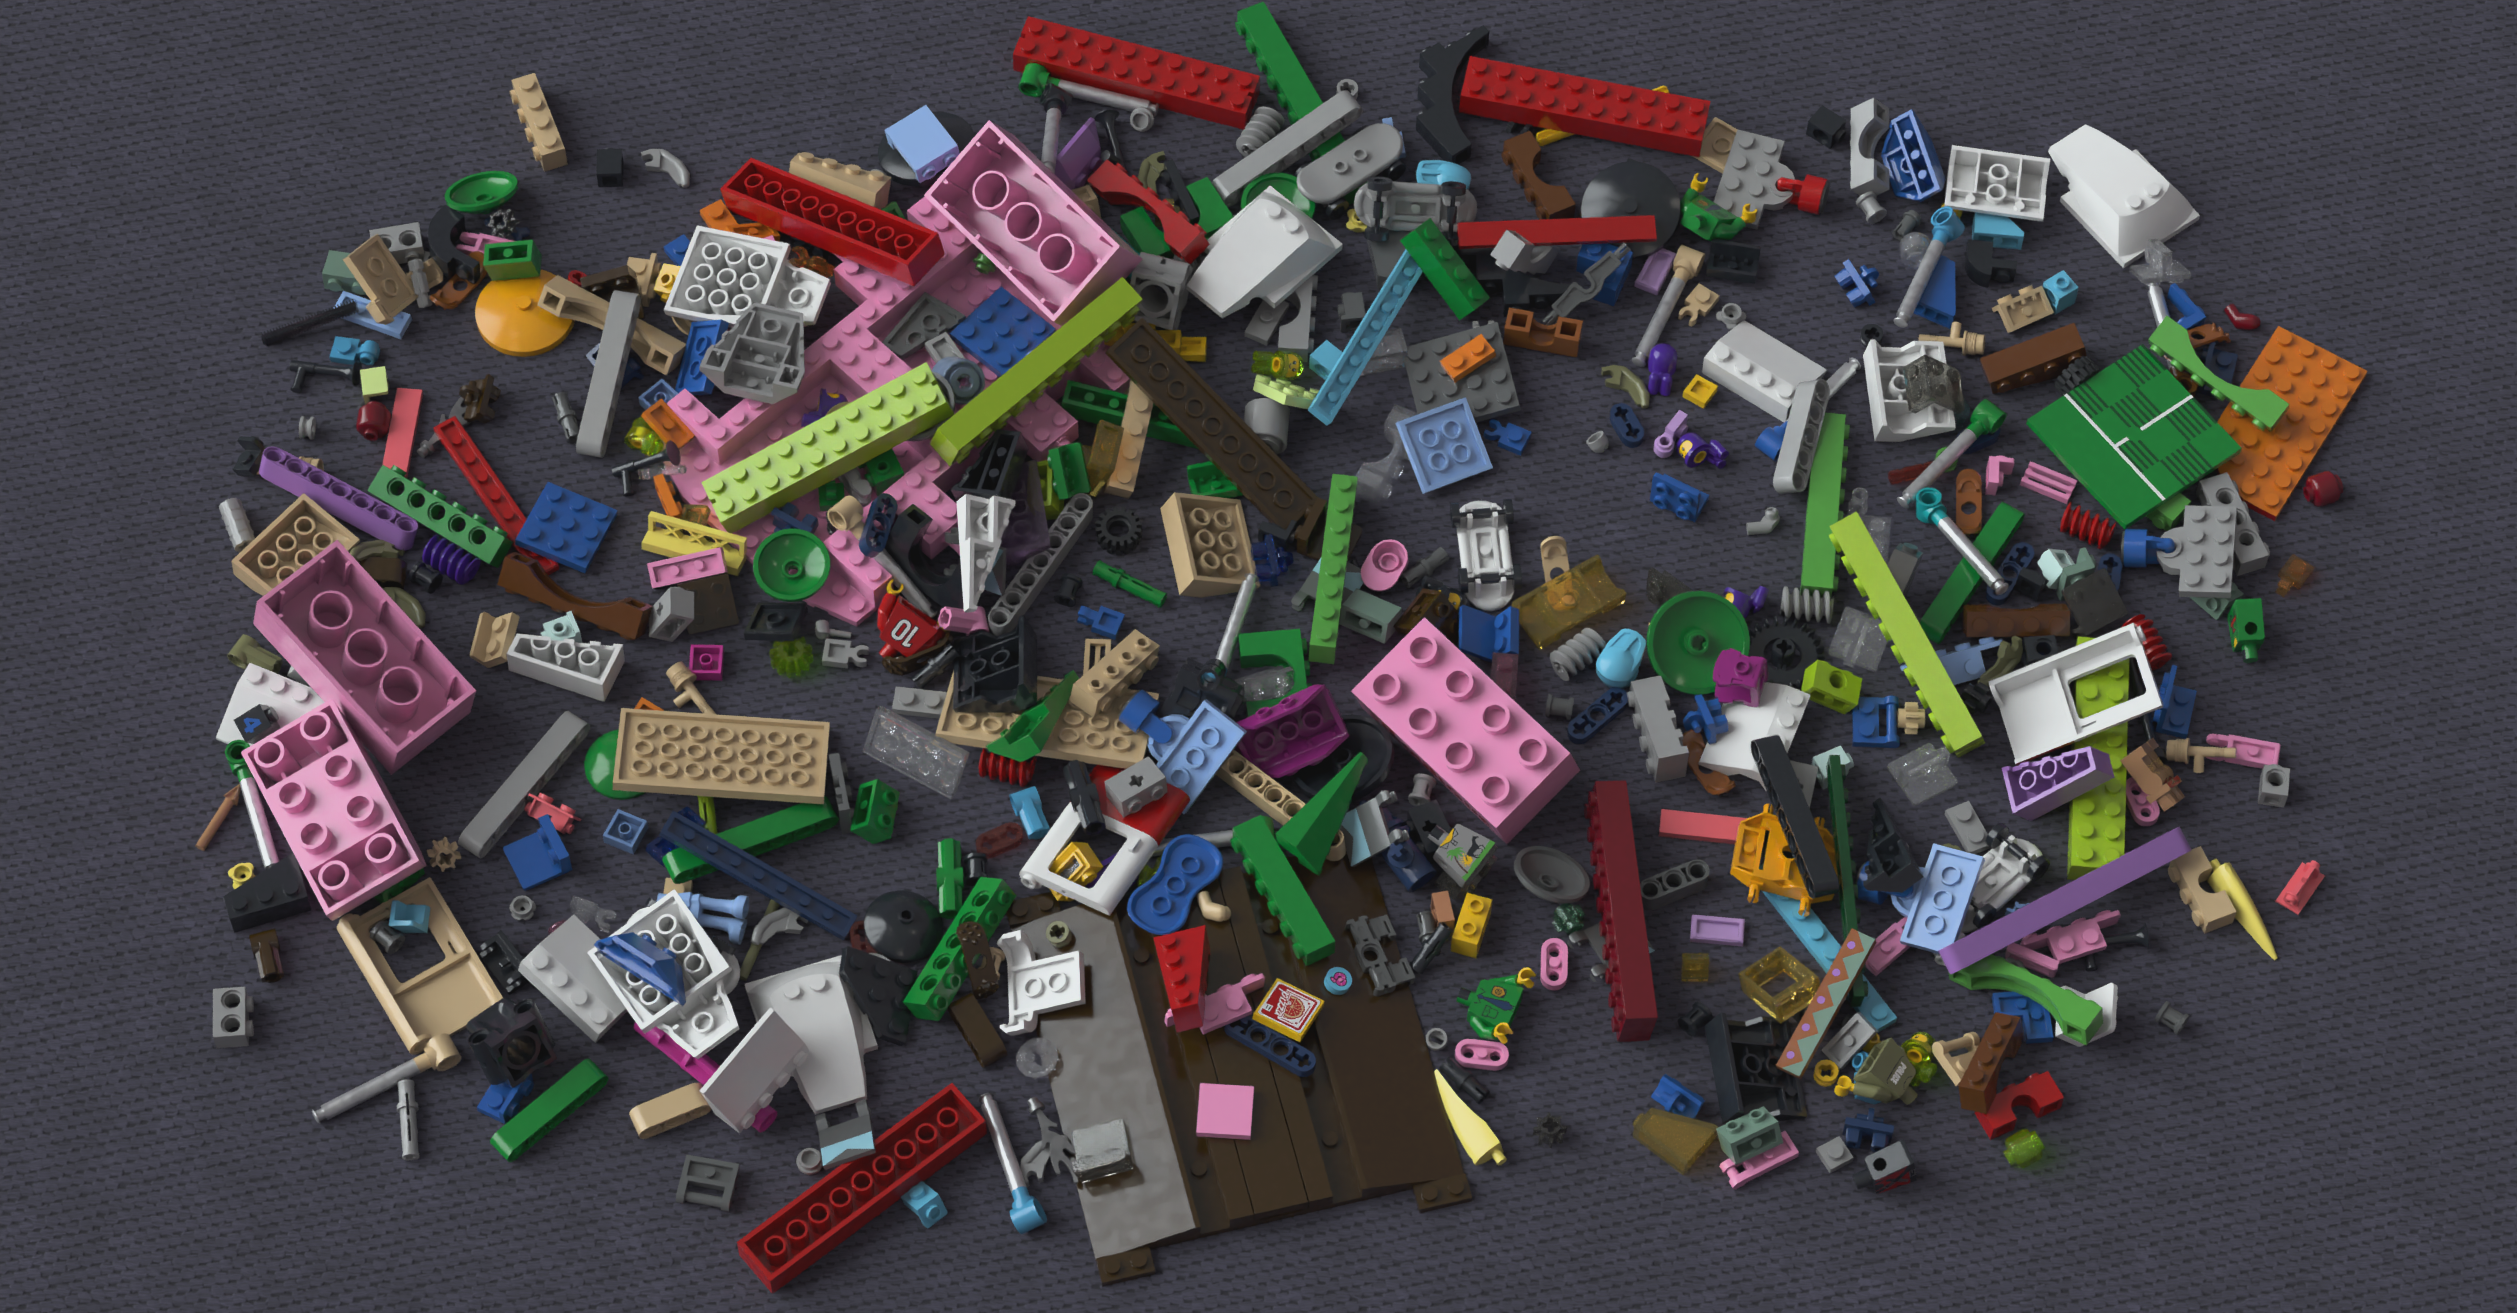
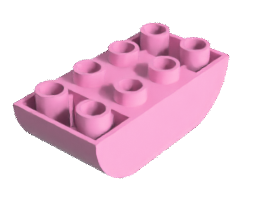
M333 699L328 700L241 752L319 903L330 920L334 921L426 866L418 844L375 764Z

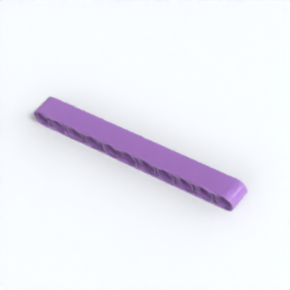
M2177 827L1940 949L1938 952L1951 975L2188 853L2192 849L2181 828Z

